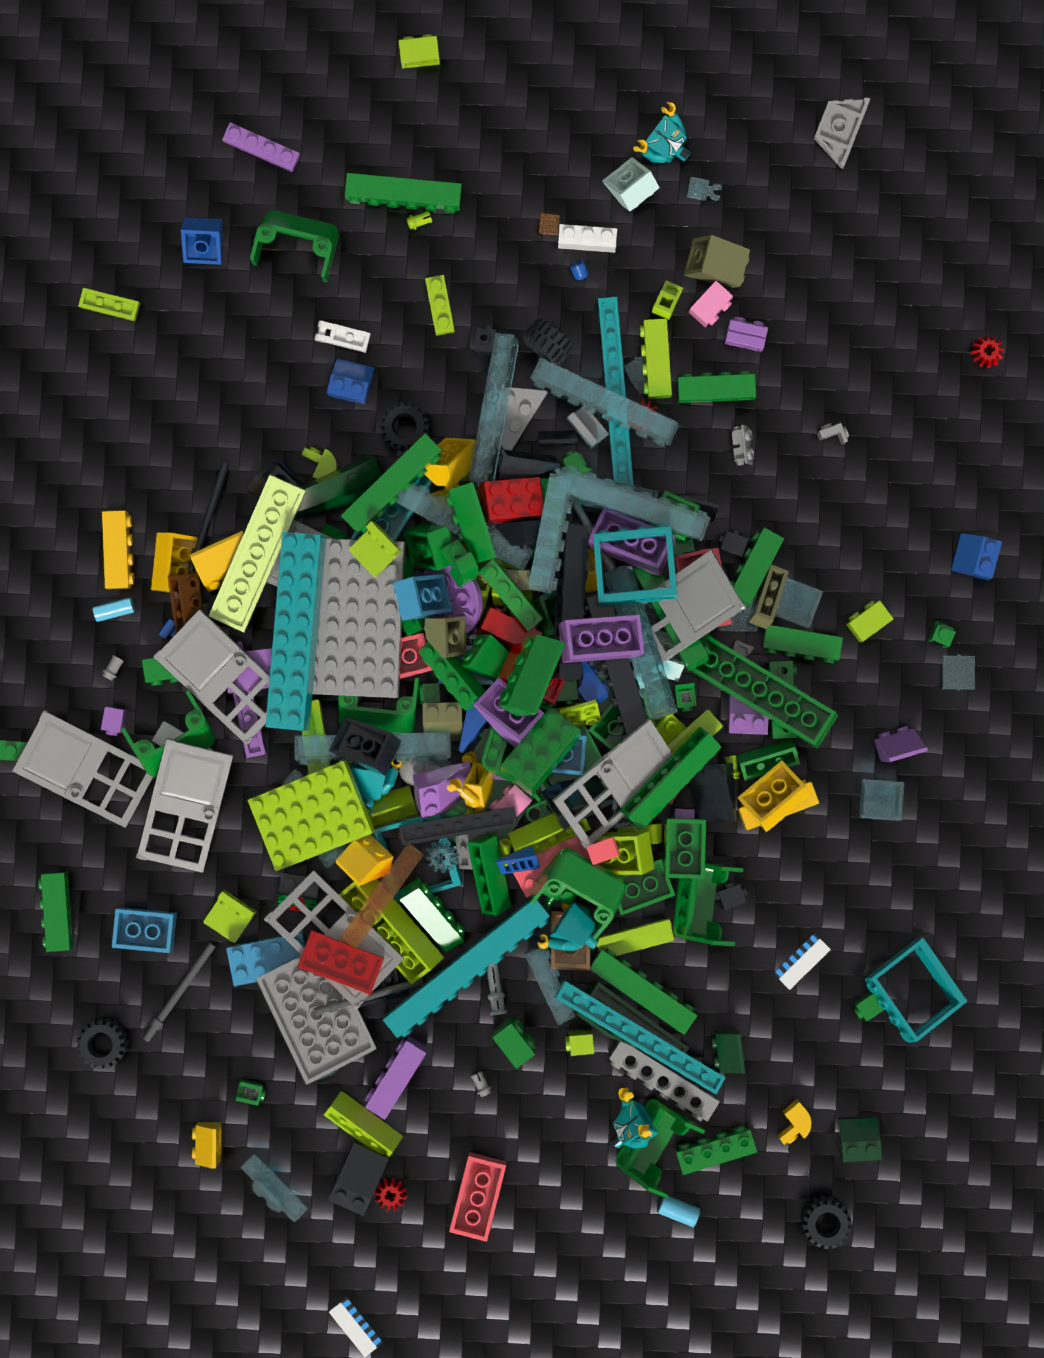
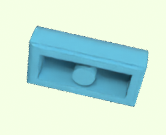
M129 597L95 606L92 610L96 621L100 622L134 613L135 606L133 599Z
M668 1196L667 1198H662L657 1213L694 1227L700 1214V1208Z

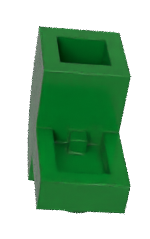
M458 539L442 548L441 553L452 566L449 574L460 588L477 578L479 573L477 562L471 552L467 553Z

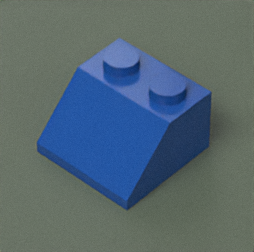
M184 217L181 227L183 263L221 265L223 252L222 219Z
M337 359L329 381L328 396L366 405L374 367Z
M961 533L951 570L985 580L992 579L1002 541Z

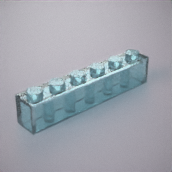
M550 473L528 590L549 594L552 593V590H556L558 579L554 578L555 572L560 571L562 561L558 559L559 551H564L565 540H562L563 532L567 533L569 521L565 520L567 513L571 514L573 504L569 499L570 494H574L576 488L573 477Z

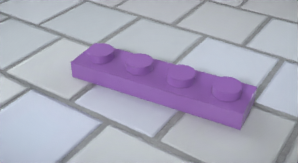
M232 123L229 124L222 139L223 142L291 172H293L300 157V153Z

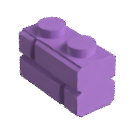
M741 317L730 319L724 344L762 352L768 327L759 321H753V324L745 322L746 319Z

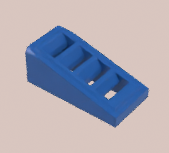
M532 846L496 859L502 875L540 868Z

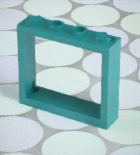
M660 524L656 528L641 526L637 527L636 530L621 528L617 532L602 530L598 531V534H593L598 602L600 607L678 599L671 526ZM666 535L670 588L604 594L600 542Z
M443 813L426 818L416 815L375 827V833H372V836L388 851L383 832L399 828V825L416 823L433 818V820L444 818ZM450 837L439 840L451 879L429 885L432 893L456 887L463 883ZM392 864L390 873L383 877L385 881L389 882V894L399 903L401 902L400 887Z
M924 938L912 941L865 978L868 989L879 999V1005L888 1012L890 1021L899 1028L901 1037L908 1043L919 1041L967 1002ZM913 950H915L950 1001L949 1004L914 1032L877 980V978Z

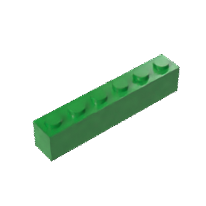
M347 173L345 198L352 204L368 202L372 206L387 204L388 207L397 208L398 205L413 210L417 209V207H423L427 211L444 209V212L455 213V211H460L462 185L459 183Z
M424 434L341 517L358 534L361 531L365 533L368 530L366 526L375 518L377 520L381 518L386 512L384 509L389 504L393 506L400 499L398 495L403 490L407 492L414 485L412 481L417 477L419 479L423 477L428 471L426 468L431 463L435 465L442 458L440 455L442 450Z
M637 567L633 569L642 590H652L668 580H665L662 575L664 570L659 577ZM658 601L650 602L659 620L664 619L666 615ZM670 623L665 625L664 629L673 645L676 646L681 642ZM698 639L680 651L679 655L688 671L709 661L708 654L710 651L705 643L702 644Z
M699 727L620 809V812L631 824L642 831L676 797L677 793L690 782L697 772L716 755L721 748L719 743L709 732Z
M600 948L590 963V970L685 1035L697 1017L694 1012L695 1008L688 1003L684 1005L678 1001L679 997L674 993L669 992L667 994L662 990L664 987L658 982L654 981L651 983L648 981V976L642 971L638 970L635 972L631 969L632 965L626 960L622 959V961H619L615 958L616 953L606 948L604 950Z

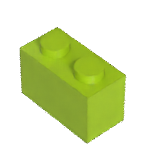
M427 34L423 35L422 38L409 36L399 40L402 69L440 64L437 36Z
M871 601L864 606L865 611L861 614L856 612L848 618L850 622L846 625L859 642L865 641L893 620L881 601L876 603Z
M591 1029L568 1031L569 1036L565 1037L566 1050L570 1051L571 1056L594 1054Z

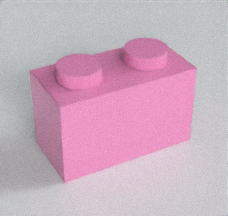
M715 281L690 308L689 313L705 328L708 324L712 326L719 319V312L721 310L725 312L732 305L731 299L733 296Z

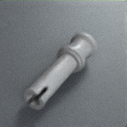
M492 962L488 966L487 971L490 989L488 999L490 1000L492 1010L490 1015H500L507 1013L503 999L505 994L501 991L498 964L494 965Z

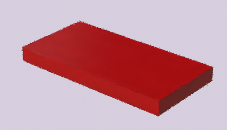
M311 930L297 967L370 995L384 958Z

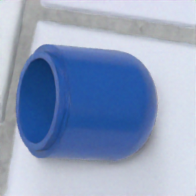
M577 261L570 266L576 280H583L587 277L588 270L584 261Z

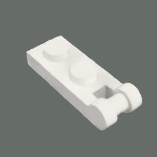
M319 321L318 334H315L314 340L366 353L371 336L370 333ZM326 330H331L330 337L325 336Z

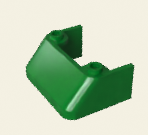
M271 210L267 212L256 232L250 256L253 265H258L263 243H271L275 239L277 232L314 241V253L325 258L321 277L323 282L328 283L339 238L336 226L280 211Z
M415 678L413 697H401L397 701L396 711L359 707L358 696L339 695V724L341 725L345 716L393 734L408 735L412 733L415 728L420 679Z
M188 690L186 694L195 708L185 718L189 731L176 737L174 740L208 749L215 743V734ZM123 727L121 730L146 772L152 777H157L165 744L155 749L148 740H140L134 743L127 729Z
M540 705L539 709L545 713L549 707ZM491 727L484 750L482 765L488 772L513 782L501 773L500 766L512 753L514 747L503 739L493 727Z
M563 848L534 882L530 902L534 904L544 891L550 895H559L567 888L597 906L594 911V923L596 926L593 930V938L597 939L612 921L625 893L626 882L598 864L593 865L590 859L570 848Z
M705 863V879L679 878L673 926L676 937L711 945L735 946L734 941L722 939L721 925L717 922H712L716 885L724 884L728 880L729 871L743 872V868Z
M651 1099L646 1103L645 1109L658 1134L649 1139L648 1146L644 1148L633 1149L623 1144L616 1156L615 1162L618 1168L647 1191L667 1198L668 1194L657 1186L661 1179V1170L655 1164L674 1132L678 1135H684L691 1128L704 1134L705 1130L671 1107L656 1099Z

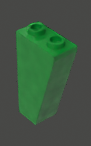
M491 634L479 635L473 641L471 649L464 654L460 666L495 682L509 651Z

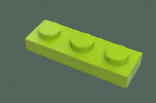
M444 275L425 278L436 336L455 332Z
M83 288L79 302L80 308L131 321H136L140 305L138 301Z

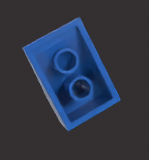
M476 708L466 711L459 751L462 753L468 752L480 736L481 730L484 731V728L489 724Z

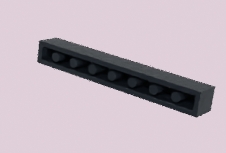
M570 523L559 526L553 639L560 641L558 624L565 620L584 619L586 615L584 601L587 596L585 581L588 576L586 570V562L589 557L587 552V543L589 541L588 526ZM561 654L551 679L569 682L580 680L583 674L582 662L563 663Z
M598 595L586 598V603H584L586 615L590 614L591 618L616 617L613 606L600 607ZM629 658L600 660L602 669L607 670L608 677L605 679L608 688L613 690L614 696H611L614 708L618 707L619 715L616 716L619 726L624 727L625 733L622 734L624 740L647 720Z

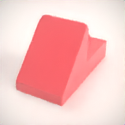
M614 837L595 842L587 846V849L583 848V846L580 847L581 854L590 859L593 865L620 855Z

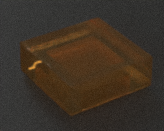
M541 213L539 234L558 235L560 215Z

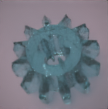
M440 840L438 843L433 842L431 844L432 848L429 847L427 849L429 855L426 856V859L431 860L428 866L434 865V872L440 869L441 873H445L446 870L451 871L453 865L456 866L458 864L455 858H458L459 854L454 853L457 848L456 846L451 848L450 841L446 844L443 840ZM442 853V856L445 855L446 858L443 860V857L440 858L439 854Z

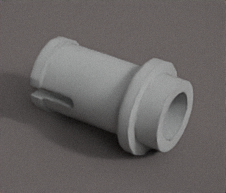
M113 655L108 666L103 670L102 676L112 681L116 678L115 675L124 661Z
M482 1071L471 1076L478 1090V1095L480 1094L481 1097H484L491 1093V1086H488Z

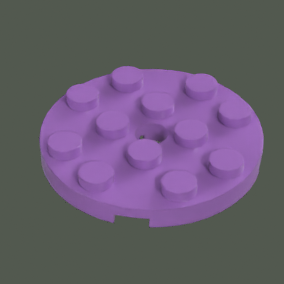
M452 566L438 571L425 570L423 576L444 574L449 598L452 600L453 612L435 617L465 616L466 635L469 634L477 625L482 612V594L476 579L460 588L449 574Z

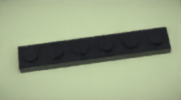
M513 806L399 825L402 845L515 827L517 826V820Z

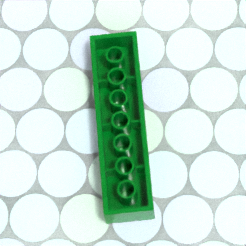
M706 634L701 638L700 642L702 644L705 643L710 651L708 654L709 661L690 670L691 672L818 749L838 717L835 711Z

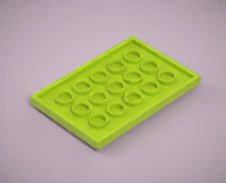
M347 760L248 800L275 871L375 833Z

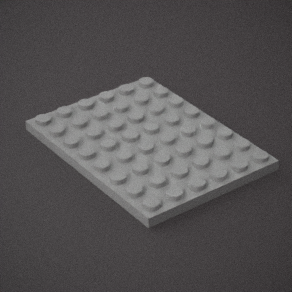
M326 539L313 694L399 698L402 618L399 614V605L394 592L393 582L404 580L405 542L394 541L403 551L377 577H373L349 552V548L357 540Z

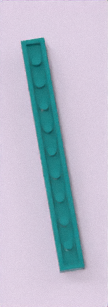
M617 297L598 298L614 489L633 488Z
M563 981L557 991L555 999L710 1092L717 1094L725 1080L724 1076L568 982Z

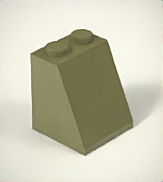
M713 235L694 238L684 276L710 283L717 281L720 285L729 288L740 287L745 278L744 272L749 262L750 249Z
M458 702L423 703L425 742L461 741L463 708L459 706Z

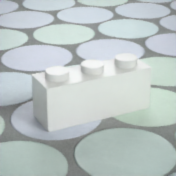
M560 224L558 248L615 253L617 229Z

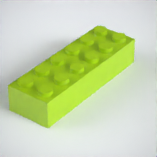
M377 879L360 886L353 882L339 894L353 910L404 958L396 967L411 985L444 958Z

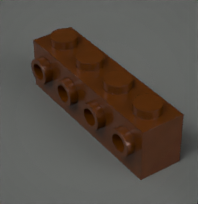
M186 572L168 576L176 634L199 610L203 612L198 572Z

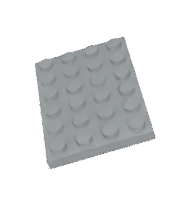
M299 956L255 979L307 1085L374 1051L376 1047L358 1009H355L353 1005L340 1008L339 1011L333 1013L314 1014L313 1008L325 1005L332 1000L339 1001L346 998L324 977L298 968L297 966L301 958Z

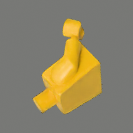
M468 752L464 754L462 761L463 763L470 762L473 766L463 783V787L460 779L449 780L451 784L447 785V789L449 792L457 790L458 794L465 799L466 806L473 807L476 812L485 811V807L492 795L493 773L485 770L480 761H476L477 757L474 752Z

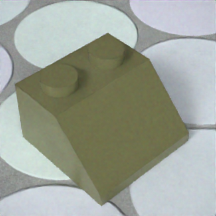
M465 616L425 618L424 630L426 639L443 658L461 656L467 652Z

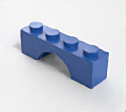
M583 661L581 664L583 667V681L578 689V696L583 703L597 700V704L608 698L607 691H609V688L604 681L600 682L595 667L593 665L589 666L587 661Z

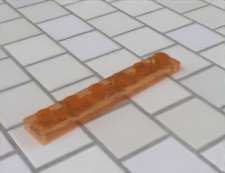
M407 844L339 938L356 949L424 854L411 844Z

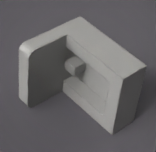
M831 423L820 427L821 431L817 433L819 440L838 434L841 444H845L849 437L846 427H842L841 423L834 426Z

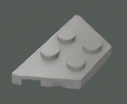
M870 98L828 101L814 139L840 168H844Z
M511 387L504 389L486 418V422L503 449L513 450L546 397L547 391Z

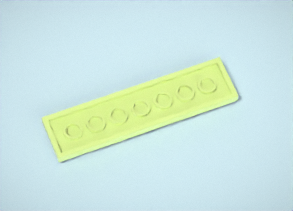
M269 475L209 617L245 632L281 550L282 532H289L306 490L273 475Z

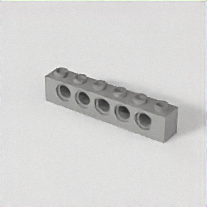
M618 1041L608 1056L612 1066L619 1070L621 1067L628 1071L626 1073L628 1076L635 1080L637 1078L644 1081L643 1085L650 1090H653V1088L660 1091L659 1095L668 1101L670 1098L676 1101L675 1105L684 1111L686 1109L693 1112L692 1116L699 1121H702V1119L708 1121L720 1102L718 1098L639 1048ZM631 1055L636 1058L632 1065L625 1063L627 1056ZM644 1066H650L652 1068V1071L649 1075H644L641 1073V1070ZM661 1076L668 1078V1082L665 1085L658 1084V1079ZM676 1087H683L684 1093L677 1096L674 1094V1090ZM699 1097L701 1101L699 1105L693 1106L690 1104L691 1099Z

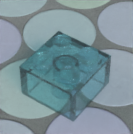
M787 578L775 617L806 629L810 628L823 591Z
M862 779L859 817L902 821L904 782Z

